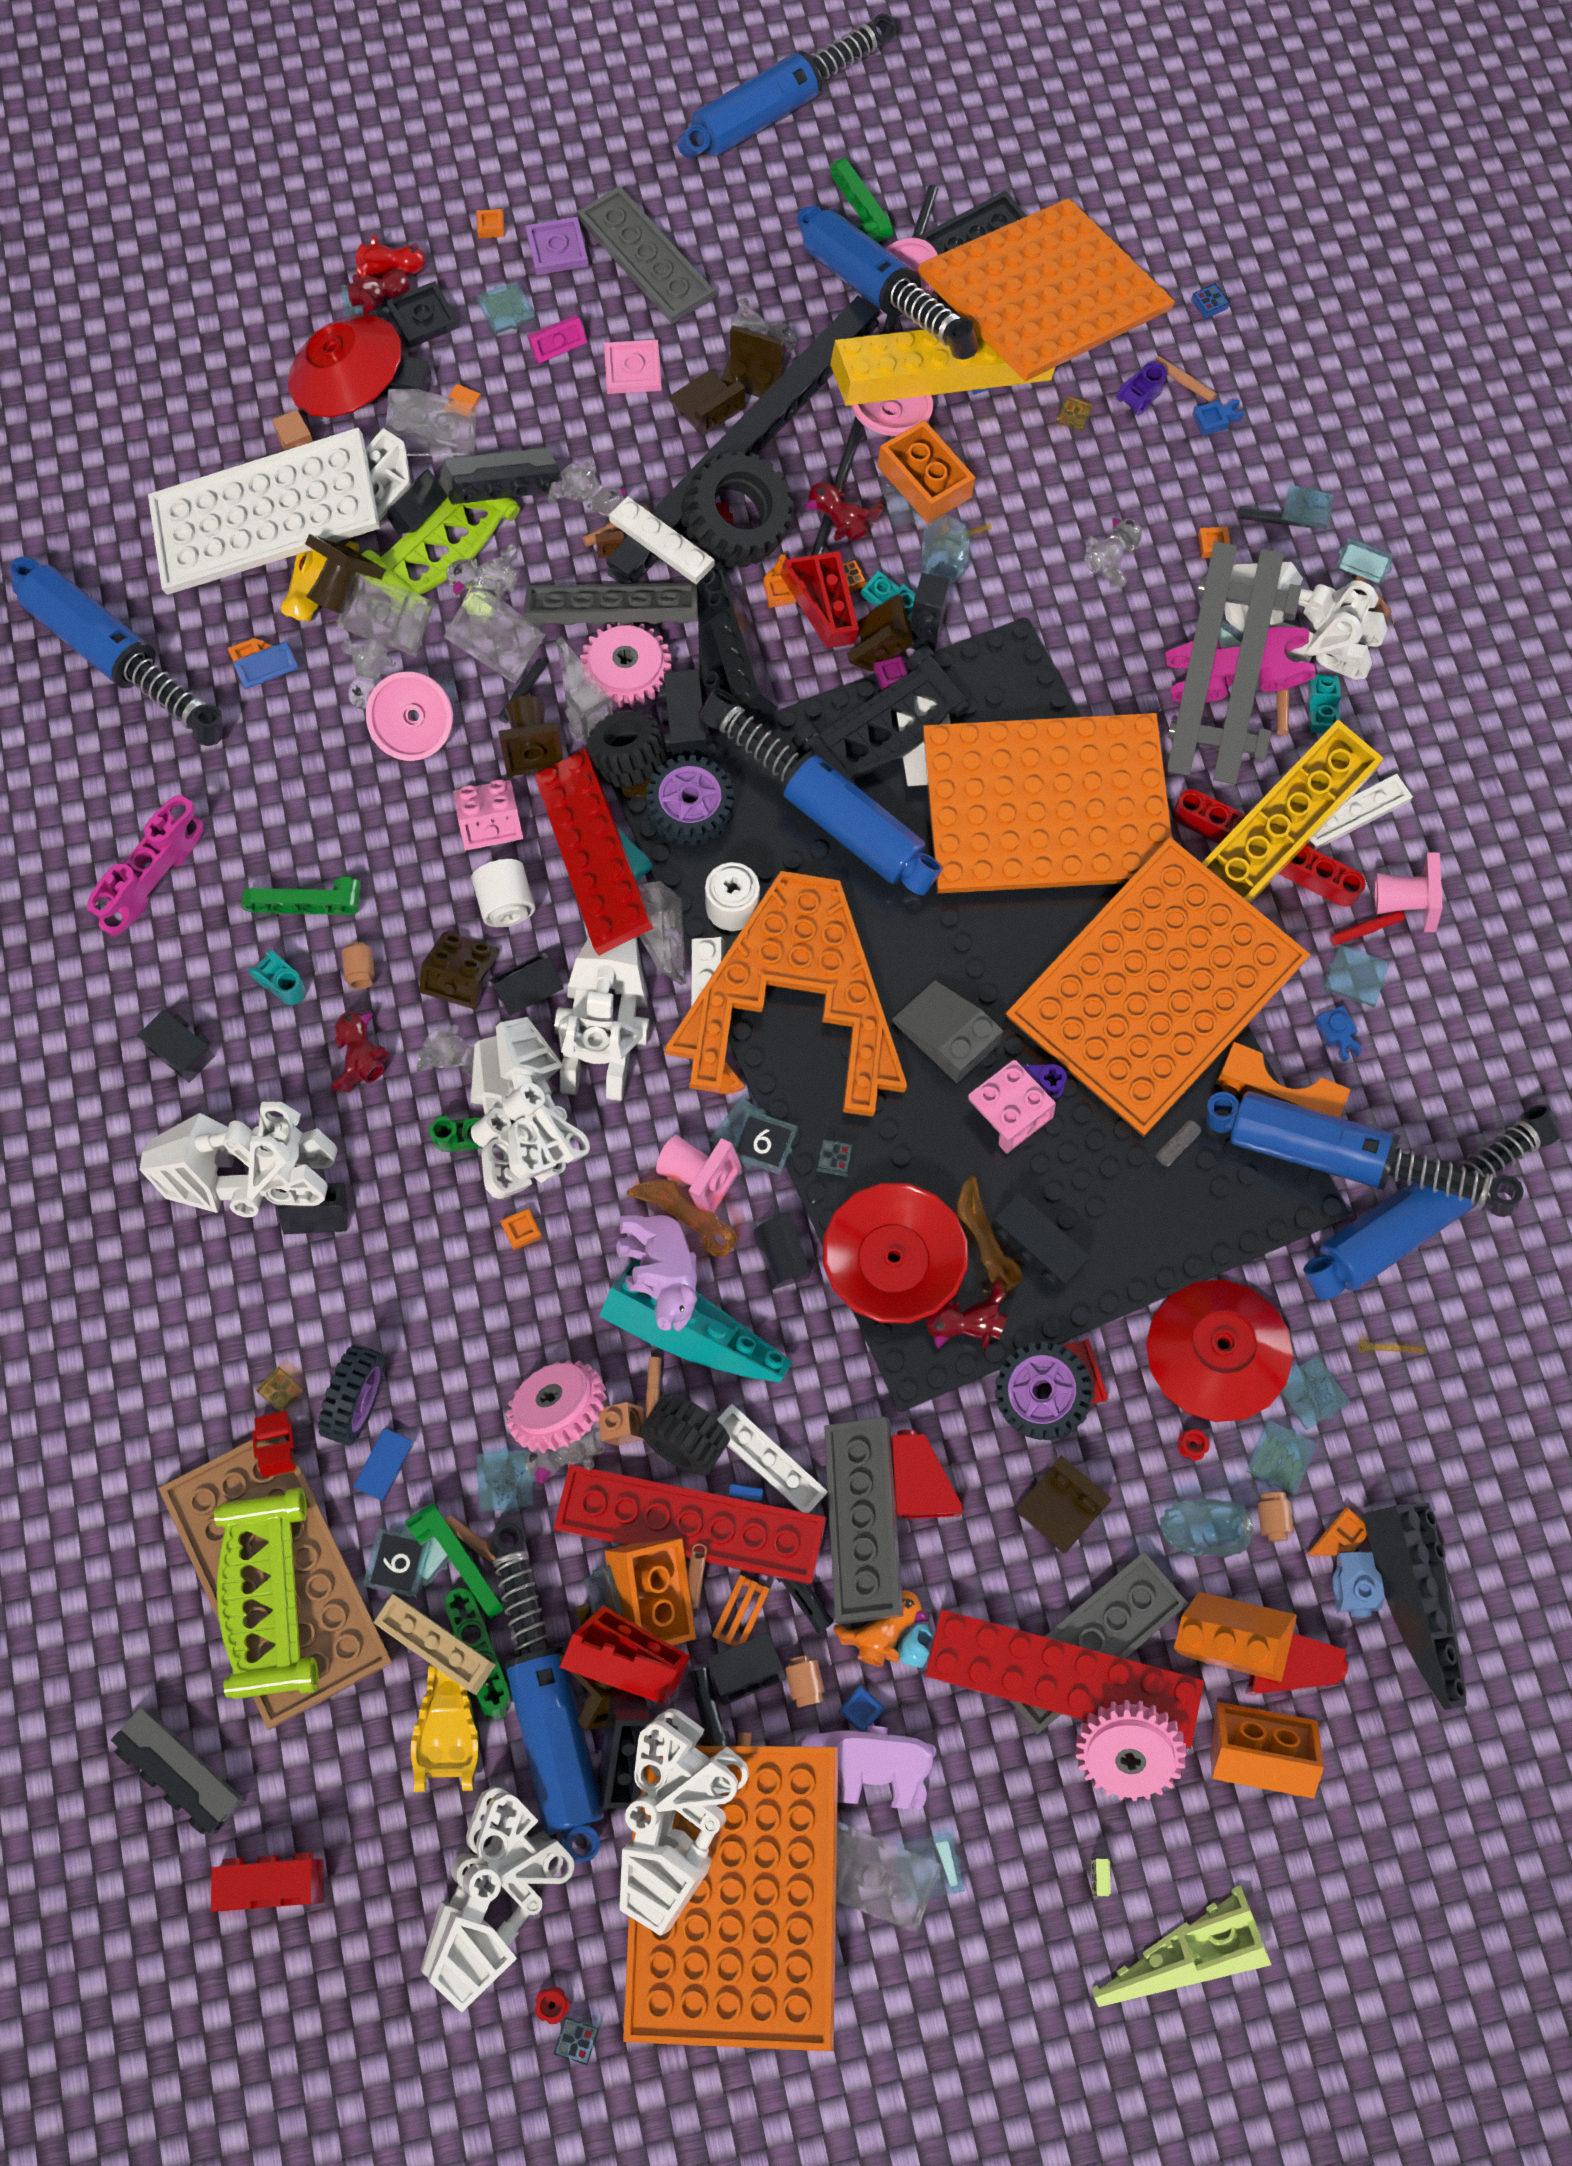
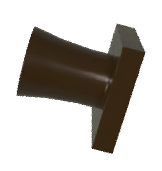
M309 534L305 545L327 558L323 569L306 597L334 612L344 614L347 598L357 572L382 580L386 571L385 568L349 546L313 534Z
M530 695L519 696L508 702L505 707V714L511 729L498 731L507 777L540 772L564 760L558 723H545V703L540 698Z

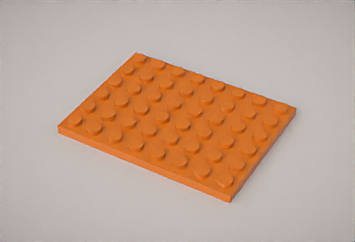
M1069 198L919 264L917 273L962 318L971 320L974 330L1024 381L1032 379L1172 310L1175 301Z
M1157 713L923 725L934 859L942 867V872L936 879L937 894L1127 883L1169 837L1172 838Z
M1169 837L1006 1012V1017L1144 1137L1308 960L1311 954Z
M695 1746V1748L709 1758L726 1747ZM727 1746L747 1764L749 1777L745 1785L737 1790V1794L731 1801L717 1805L725 1812L726 1822L715 1833L708 1847V1856L713 1860L708 1873L669 1932L660 1936L629 1916L623 2042L834 2051L838 1748ZM734 1764L727 1765L726 1767L740 1782L742 1779L741 1769ZM650 1765L644 1767L643 1774L645 1779L649 1783H653L658 1776L652 1772ZM640 1789L639 1796L645 1793V1791ZM730 1792L721 1793L718 1795L726 1796L730 1794ZM675 1812L672 1828L683 1830L693 1841H696L701 1829L679 1812ZM632 1831V1841H634L636 1835L634 1831Z

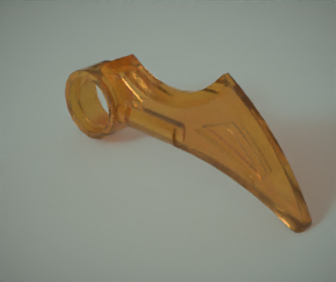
M970 1176L964 1183L959 1195L957 1217L975 1235L980 1247L981 1261L988 1269L991 1282L994 1283V1281L1000 1280L1003 1283L1004 1291L1007 1292L1021 1283L1022 1273L1013 1259L1003 1256L984 1213L976 1177Z
M648 1181L627 1190L628 1196L641 1199L667 1211L703 1236V1245L710 1254L722 1258L727 1256L737 1245V1235L729 1225L721 1223L714 1212L701 1210L689 1203L680 1192L676 1181ZM714 1234L721 1236L724 1239L726 1246L719 1244L716 1241Z

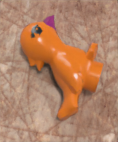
M902 1590L904 1617L874 1620L865 1624L860 1629L854 1630L836 1624L833 1630L842 1645H855L860 1649L857 1657L859 1660L871 1665L883 1666L885 1659L896 1663L900 1660V1654L894 1648L897 1645L901 1631L913 1623L929 1620L927 1614L922 1610L921 1602L917 1595L911 1591Z

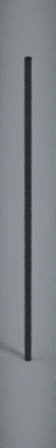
M929 185L912 238H918L925 233L938 188L934 185ZM887 315L881 334L893 333L898 316L892 317ZM856 416L833 484L834 487L841 489V493L843 492L864 426ZM825 513L811 555L823 554L833 524L831 518ZM796 601L795 605L801 608L798 602Z

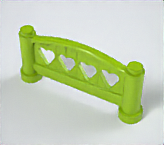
M447 497L414 533H407L382 557L372 550H366L362 553L363 556L386 569L382 580L358 572L356 574L363 580L369 579L406 611L415 613L423 604L421 595L453 577V571L458 564H460L458 568H464L485 546L500 520H514L520 512V507L517 506V502L512 498L451 504ZM464 508L484 510L488 515L485 518H480L478 525L472 526L467 522ZM444 526L464 528L468 530V534L462 536L459 543L451 544L448 541ZM425 544L444 546L449 549V552L441 555V559L438 562H431L428 558ZM405 563L427 565L430 569L428 572L422 573L419 580L413 581L409 578Z
M302 1487L287 1489L285 1494L221 1503L220 1506L214 1508L215 1524L217 1527L223 1526L225 1530L217 1571V1609L224 1646L233 1670L229 1677L224 1678L223 1688L226 1698L232 1697L235 1700L295 1690L305 1694L317 1692L319 1675L315 1658L300 1659L291 1523L305 1521L307 1517V1503ZM245 1532H251L269 1541L265 1547L249 1560L241 1558V1550L244 1546L240 1543V1537ZM251 1565L271 1575L251 1594L244 1593L243 1584L246 1580L242 1577V1571L246 1566ZM253 1599L273 1609L254 1628L249 1629L246 1627L245 1618L248 1614L244 1611V1605L248 1600ZM251 1634H257L276 1644L255 1663H250L247 1660V1653L250 1649L246 1645V1639Z

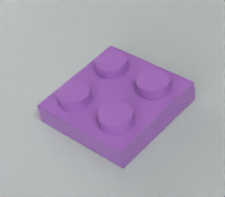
M578 216L525 225L536 275L588 267V257Z

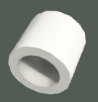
M501 859L489 862L473 872L471 879L482 918L486 925L491 927H509L521 923L534 913L535 904L523 863L514 859Z
M735 862L724 863L714 868L706 880L705 904L707 915L714 925L723 930H742L760 902L758 877L752 869L744 864Z

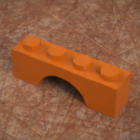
M1233 1042L1215 1083L1222 1086V1089L1230 1094L1244 1095L1246 1092L1251 1091L1339 1118L1351 1090L1322 1077L1315 1084L1307 1088H1286L1275 1082L1266 1071L1263 1053Z

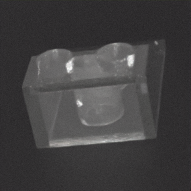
M389 389L386 430L404 441L407 456L474 455L477 407L474 404L419 389Z
M356 573L347 598L344 614L339 613L335 627L416 657L435 602L411 591Z
M471 587L444 638L512 683L517 684L546 634L506 602L483 587Z
M560 637L556 640L567 706L565 714L569 719L567 728L574 739L580 738L583 744L588 746L587 738L590 737L589 732L591 729L596 728L595 724L603 721L606 716L613 715L612 701L564 639Z
M661 881L638 884L654 928L639 937L658 970L678 984L684 985L686 984L682 898Z
M838 1821L836 1901L917 1933L941 1864Z

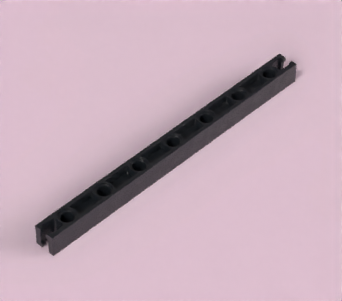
M857 296L650 513L682 535L688 527H684L681 517L684 512L681 510V501L685 497L684 492L699 467L703 466L705 461L712 456L717 458L719 453L725 451L730 452V456L735 450L744 451L746 456H749L751 453L758 454L834 374L830 363L835 340L870 336L878 328V322L874 318L879 315V309ZM718 491L715 493V499L720 495L722 491ZM628 535L606 558V564L610 567L607 570V575L620 584H635L659 557Z

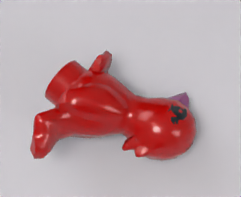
M375 234L371 237L370 246L362 243L356 253V264L358 265L356 273L359 279L367 276L379 278L393 269L403 271L407 275L419 273L425 265V256L416 242L399 249H391L385 245L378 244L379 239Z

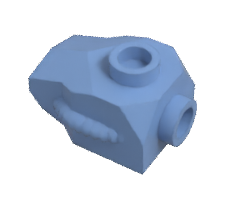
M1372 1552L1339 1553L1337 1556V1569L1333 1573L1332 1579L1337 1612H1351L1352 1618L1372 1617L1371 1611L1381 1610L1385 1597L1382 1577L1375 1567Z

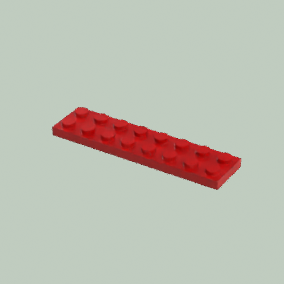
M585 748L534 774L595 952L601 955L654 929L597 771L587 749Z
M569 1464L553 1529L558 1532L624 1546L633 1543L682 1538L686 1559H691L692 1547L694 1545L703 1544L707 1548L705 1563L813 1585L826 1517ZM697 1545L694 1547V1552H701L705 1555V1548L703 1546Z
M943 1609L939 1613L924 1676L929 1679L1087 1722L1090 1713L1098 1716V1707L1102 1706L1108 1709L1113 1701L1117 1705L1124 1704L1125 1700H1129L1130 1704L1137 1705L1139 1701H1143L1144 1707L1150 1708L1152 1705H1155L1158 1714L1167 1712L1168 1723L1171 1721L1177 1722L1178 1731L1183 1732L1186 1749H1191L1204 1685V1680Z

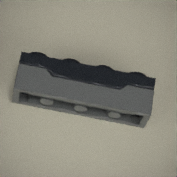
M549 448L444 459L440 482L447 496H449L451 504H461L553 493L556 491L561 471L556 465Z
M139 1707L121 1727V1730L111 1739L117 1746V1749L114 1751L115 1754L128 1765L134 1762L142 1770L139 1776L153 1788L156 1785L161 1787L167 1793L163 1797L164 1800L177 1811L183 1808L191 1816L188 1822L201 1834H204L206 1831L217 1834L246 1801L149 1709Z

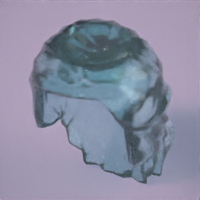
M940 515L938 519L934 518L923 531L922 569L924 573L950 579L949 585L959 581L966 573L970 564L968 556L969 535L966 525L962 524L958 519L950 515Z
M1217 1499L1184 1500L1174 1503L1171 1509L1164 1510L1165 1515L1160 1518V1529L1166 1542L1171 1543L1172 1549H1177L1194 1556H1220L1227 1558L1231 1555L1240 1554L1250 1545L1253 1533V1523L1249 1513L1244 1507L1231 1501Z

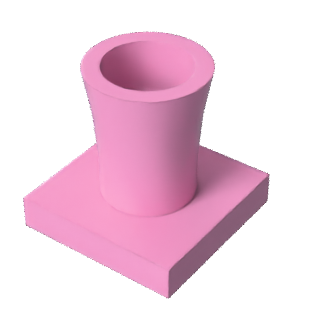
M1440 852L1427 853L1421 877L1392 876L1376 873L1374 887L1376 915L1393 911L1423 909L1424 932H1436L1443 908Z
M674 1135L667 1141L656 1165L657 1174L691 1185L688 1191L699 1213L709 1219L742 1169L731 1142L721 1138L711 1155L708 1156L690 1145L679 1135Z

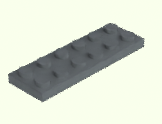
M620 186L577 211L578 220L671 324L715 298V290Z
M697 584L526 586L523 613L524 624L543 626L547 623H561L563 625L591 623L593 625H600L605 622H619L620 624L648 622L658 624L662 621H676L678 623L697 621Z
M885 1416L825 1425L835 1622L847 1624L904 1617L890 1419Z
M1143 1552L1044 1637L1126 1659L1185 1608L1188 1602L1150 1557ZM1009 1700L1036 1735L1061 1715Z

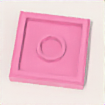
M658 340L604 343L607 394L662 391Z

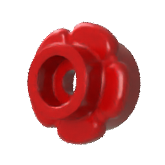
M1199 1429L1183 1431L1178 1437V1450L1185 1458L1189 1457L1192 1461H1198L1204 1457V1453L1209 1451V1440ZM1191 1442H1195V1443H1196V1447H1195V1448H1193V1447L1190 1446V1443H1191Z
M555 1986L549 1990H541L535 2000L537 2003L535 2007L536 2016L541 2021L546 2020L549 2024L561 2022L563 2015L568 2013L570 2007L569 1999L564 1996L565 1992ZM550 2002L555 2003L554 2009L549 2008Z

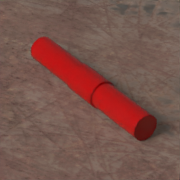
M1394 911L1329 936V939L1333 946H1337L1404 921L1405 917L1402 911Z

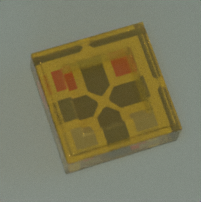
M1067 396L1058 415L1057 423L1082 432L1093 405Z
M279 1366L256 1389L279 1412H283L304 1390Z

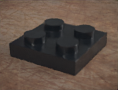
M436 281L386 301L390 314L410 348L459 328L458 320Z

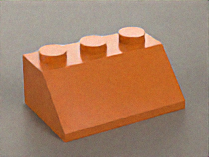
M682 1538L633 1543L605 1550L614 1612L672 1646L696 1639Z
M1198 1592L1181 1617L1174 1650L1187 1659L1282 1682L1297 1615Z
M1217 1701L1210 1751L1212 1779L1314 1799L1324 1770L1318 1722L1316 1720Z

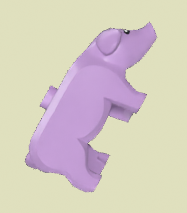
M639 1215L620 1216V1234L631 1233L633 1235L618 1239L616 1245L618 1257H632L641 1261L639 1267L633 1268V1276L626 1277L628 1291L649 1294L657 1301L654 1313L657 1325L661 1330L671 1329L673 1323L675 1330L680 1331L691 1318L692 1311L697 1302L695 1293L697 1282L695 1270L696 1255L694 1252H690L681 1226L673 1218L664 1215L652 1217Z
M867 1726V1732L834 1731L805 1735L794 1746L838 1748L837 1802L858 1804L863 1783L869 1785L892 1783L893 1800L890 1807L921 1810L925 1804L927 1791L923 1780L930 1772L933 1758L936 1755V1748L932 1744H926L917 1738L887 1735V1727Z

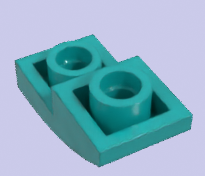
M878 570L861 590L860 595L877 608L896 595L902 596L908 621H910L916 594L904 584L899 588Z
M1315 675V678L1309 681L1308 715L1310 733H1325L1337 720H1340L1339 703L1341 700L1339 676Z

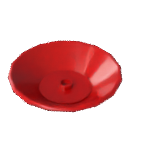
M355 314L329 323L315 332L298 350L289 369L288 391L295 405L311 416L330 418L352 413L376 399L392 381L401 361V339L391 323L376 315Z
M879 1183L855 1192L834 1211L823 1236V1266L833 1291L854 1312L880 1323L910 1324L936 1314L957 1294L968 1268L967 1238L957 1215L936 1194L910 1183ZM896 1254L900 1260L893 1263L889 1261L888 1256Z
M1223 1279L1194 1282L1170 1295L1153 1315L1146 1340L1150 1372L1164 1396L1187 1414L1213 1422L1245 1420L1270 1407L1287 1385L1293 1361L1289 1329L1274 1305L1252 1288ZM1219 1340L1226 1341L1228 1349L1223 1350L1219 1348L1217 1342Z

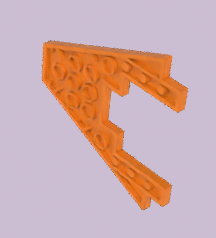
M780 871L667 1043L664 1055L693 1059L689 1088L720 1093L732 1008L762 1012L766 985L825 994L822 1022L852 1027L842 1112L873 1117L876 1108L877 1089L905 1092L907 1083L840 880Z

